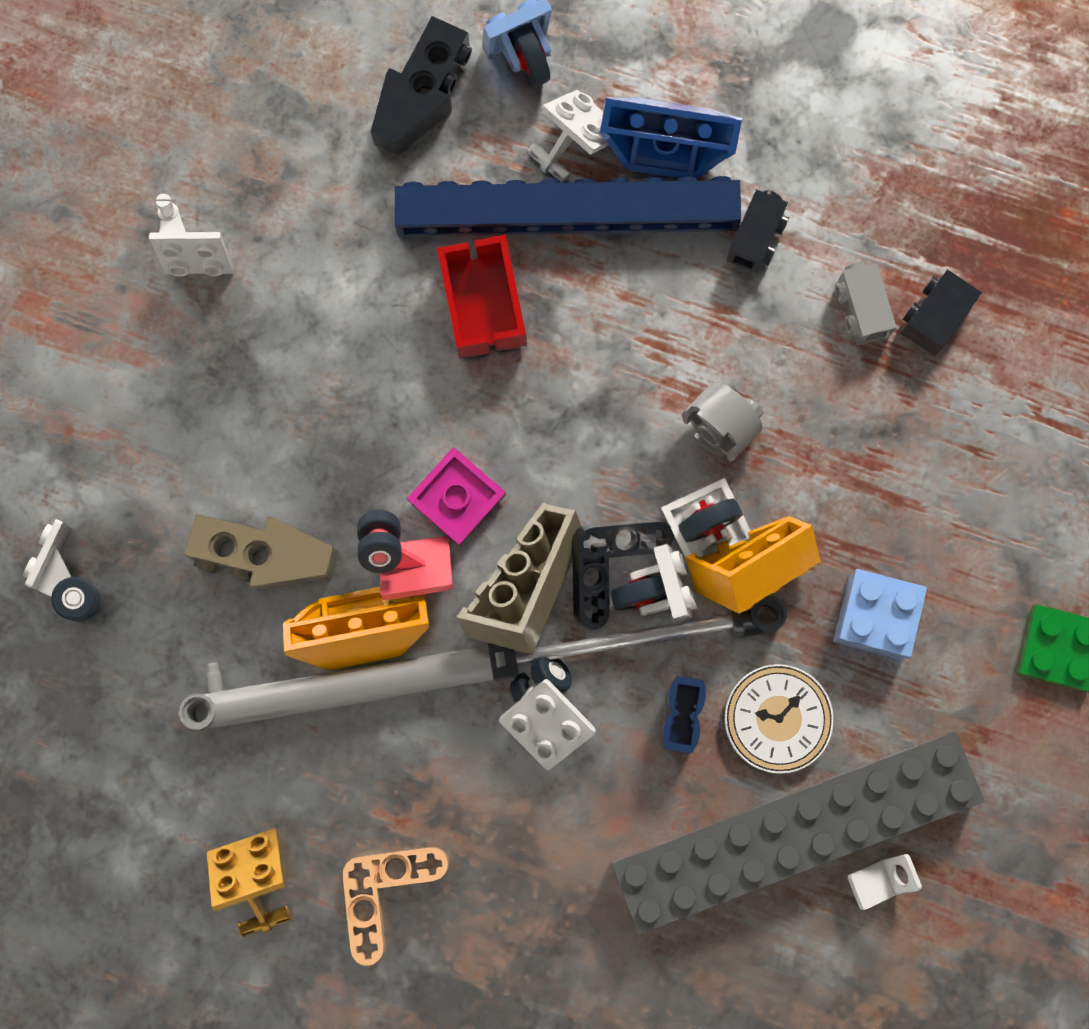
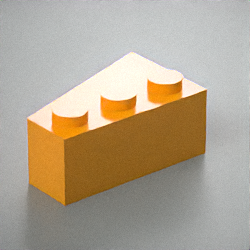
M787 516L749 531L748 539L729 546V542L726 540L716 544L718 550L699 558L696 553L685 556L695 592L738 614L751 609L755 603L779 591L782 586L796 577L804 575L810 568L821 562L812 525Z

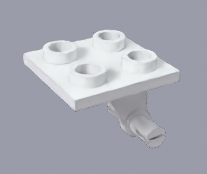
M578 89L544 104L540 111L561 128L563 132L550 154L541 148L537 142L530 146L527 154L541 165L540 169L545 174L549 172L560 183H565L572 173L557 161L573 140L590 155L609 146L600 134L603 111L594 104L590 96L580 92Z
M167 194L158 195L156 204L159 207L160 229L159 233H150L149 240L165 274L174 276H186L188 274L220 276L222 274H233L234 267L221 233L186 232L178 207L171 202L170 196Z

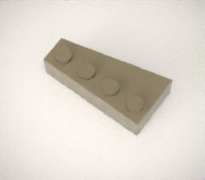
M542 503L517 536V543L507 555L503 554L497 562L498 568L488 582H482L475 591L476 597L469 607H463L456 616L467 638L533 654L572 562L573 535L581 527L575 510Z

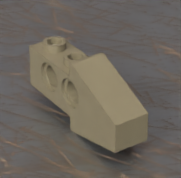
M195 514L184 555L194 560L193 566L200 569L214 571L215 566L228 568V575L242 579H248L249 574H252L249 586L260 591L331 579L338 551L333 546L272 517L267 518L265 529L261 530ZM232 540L235 545L233 553L227 557H221L219 553L220 546L225 541ZM262 548L268 549V560L263 565H255L253 562L255 552Z

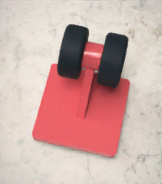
M372 510L365 513L359 519L357 524V536L360 541L358 544V561L364 569L380 573V594L382 600L453 589L448 536L400 543V521L393 513L386 510Z

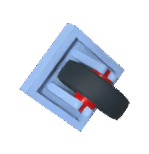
M527 0L517 7V11L507 16L505 13H499L486 22L487 25L483 29L482 48L487 58L503 52L513 72L521 70L528 82L533 87H538L550 80V70L546 58L551 56L550 52L552 51L544 32L548 30L552 8L548 0Z

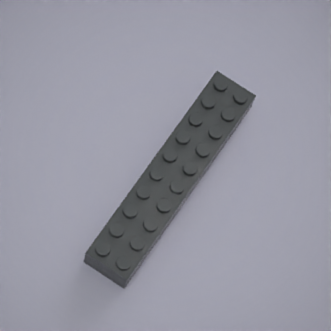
M950 732L611 861L636 931L640 935L985 801L957 733Z

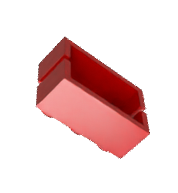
M506 234L475 240L477 259L471 260L468 242L437 248L459 359L490 353L489 346L496 345L497 351L527 346L526 331Z

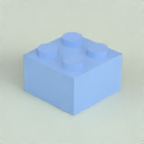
M855 569L848 577L833 642L898 660L910 658L927 587Z

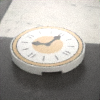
M775 664L755 669L737 682L730 692L725 705L724 722L727 738L732 748L746 763L765 772L790 773L810 765L823 753L829 743L833 730V710L827 693L821 684L810 674L793 666Z

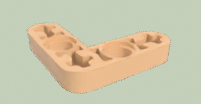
M437 847L359 856L346 863L343 869V885L350 951L357 963L366 966L375 964L382 958L385 952L379 888L431 882L442 878L449 868V859L443 850ZM430 853L434 854L435 859L442 860V866L436 869V874H430V870L424 868L416 870L419 877L412 878L413 864L410 855L417 856L415 863L428 860V854ZM393 858L403 860L406 865V873L401 879H392L386 872V865ZM357 863H361L363 869H369L370 876L365 877L363 880L364 889L372 887L373 894L362 893L352 897V890H359L358 879L351 878L350 875L351 871L357 868ZM360 900H367L374 907V915L368 921H361L355 916L354 907ZM376 924L377 931L371 930L369 938L372 944H377L378 950L372 952V958H367L366 953L359 952L358 949L365 941L364 932L356 934L355 927L366 928Z

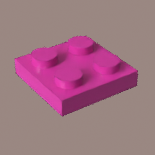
M453 447L406 499L458 546H461L507 494Z

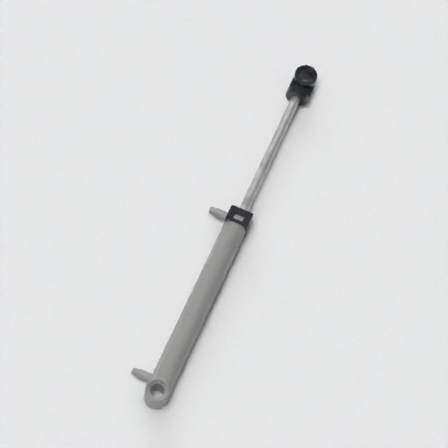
M766 596L755 603L751 609L740 614L728 609V615L537 647L533 654L488 643V645L229 690H223L218 663H209L207 665L209 693L187 696L179 707V717L181 722L192 730L208 731L214 728L464 685L513 679L519 677L518 665L534 663L541 657L552 660L731 629L734 639L761 634L768 635L777 631L785 623L787 610L780 599L774 596ZM766 606L774 611L776 618L773 624L767 625L759 620L758 610L760 607ZM205 703L208 708L207 718L202 722H197L193 715L194 709L198 704Z

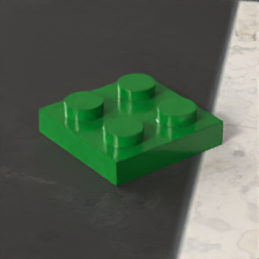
M1039 604L1032 605L1017 674L1089 693V618Z

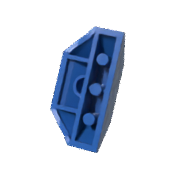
M605 97L600 134L626 170L676 178H698L726 158L728 159L736 154L742 118L703 107L638 97Z

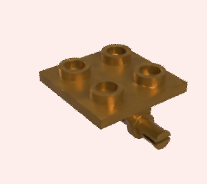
M276 828L207 852L211 906L214 912L247 900L256 915L254 918L238 922V929L242 938L259 931H263V933L270 932L273 926L292 921L291 912L287 905L267 912L260 898L261 895L285 887L279 837Z

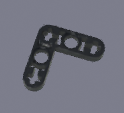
M658 519L588 524L579 527L575 531L572 539L573 613L578 623L589 629H598L606 624L610 614L609 558L655 554L653 548L665 544L671 546L674 534L669 524ZM627 529L631 535L630 543L624 548H618L616 536L621 530ZM656 530L662 532V536L656 538V542L641 538V533L652 535L656 533ZM591 534L595 538L605 539L606 544L593 543L588 548L584 546V541L589 540ZM590 568H596L599 574L597 582L592 586H585L583 582L584 573ZM584 593L594 594V595H591V599H590V598L584 596ZM591 603L592 606L598 608V612L592 614V619L585 616V611L591 610Z

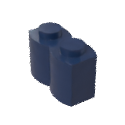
M677 676L672 681L666 698L669 715L666 717L661 729V745L663 750L691 754L696 748L700 737V724L697 716L702 711L706 698L703 680Z

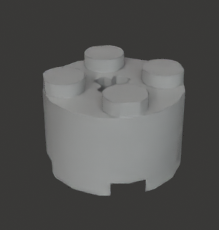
M721 377L717 382H712L684 410L682 419L684 424H688L691 421L698 431L693 437L706 450L718 458L726 454L728 455L729 462H732L763 430L760 418L764 412L755 401L751 399L746 401L737 393L736 387L730 380Z

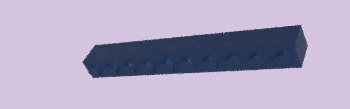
M718 176L711 180L697 181L694 177H681L677 181H663L661 178L650 177L642 182H629L625 178H613L608 182H594L592 179L584 178L575 180L574 183H560V181L555 179H546L540 183L529 184L522 180H510L506 184H492L489 181L478 180L472 182L471 185H458L453 181H442L437 185H424L420 182L412 181L404 183L403 186H395V228L398 237L738 231L742 220L740 180H731L727 176Z

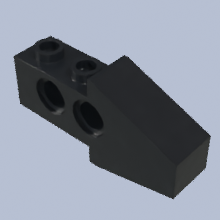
M431 16L402 73L391 68L386 73L370 131L374 145L399 156L451 113L450 94L457 82L456 73L461 65L465 66L468 63L472 53L467 31ZM437 58L447 60L441 65L432 64V61ZM423 86H428L432 88L431 91L426 94H419L416 92L419 88Z

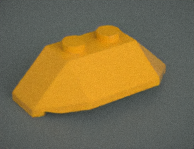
M380 587L319 598L300 611L294 619L290 618L283 623L285 655L329 671L401 657L429 628L425 596L415 595L382 600Z

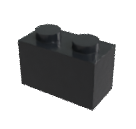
M948 269L940 279L935 275L932 277L922 291L927 298L921 306L914 302L902 319L908 324L901 334L933 356H936L944 347L982 294L981 291Z

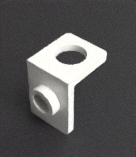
M908 854L881 859L848 875L850 886L861 910H866L895 895L916 892L922 889ZM897 865L902 866L907 872L908 884H904L898 878L896 873Z

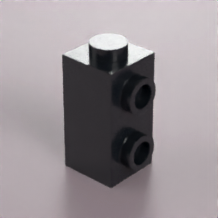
M756 189L731 244L726 261L758 274L762 263L768 266L777 247L771 244L776 233L782 236L790 216L784 214L788 202L782 200V197L773 191L765 190L762 192Z

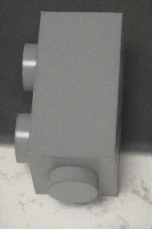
M860 261L846 266L837 281L838 283L835 284V292L838 302L840 304L844 303L848 316H845V326L850 337L854 336L856 345L890 337L897 327L877 262L866 265L864 261Z

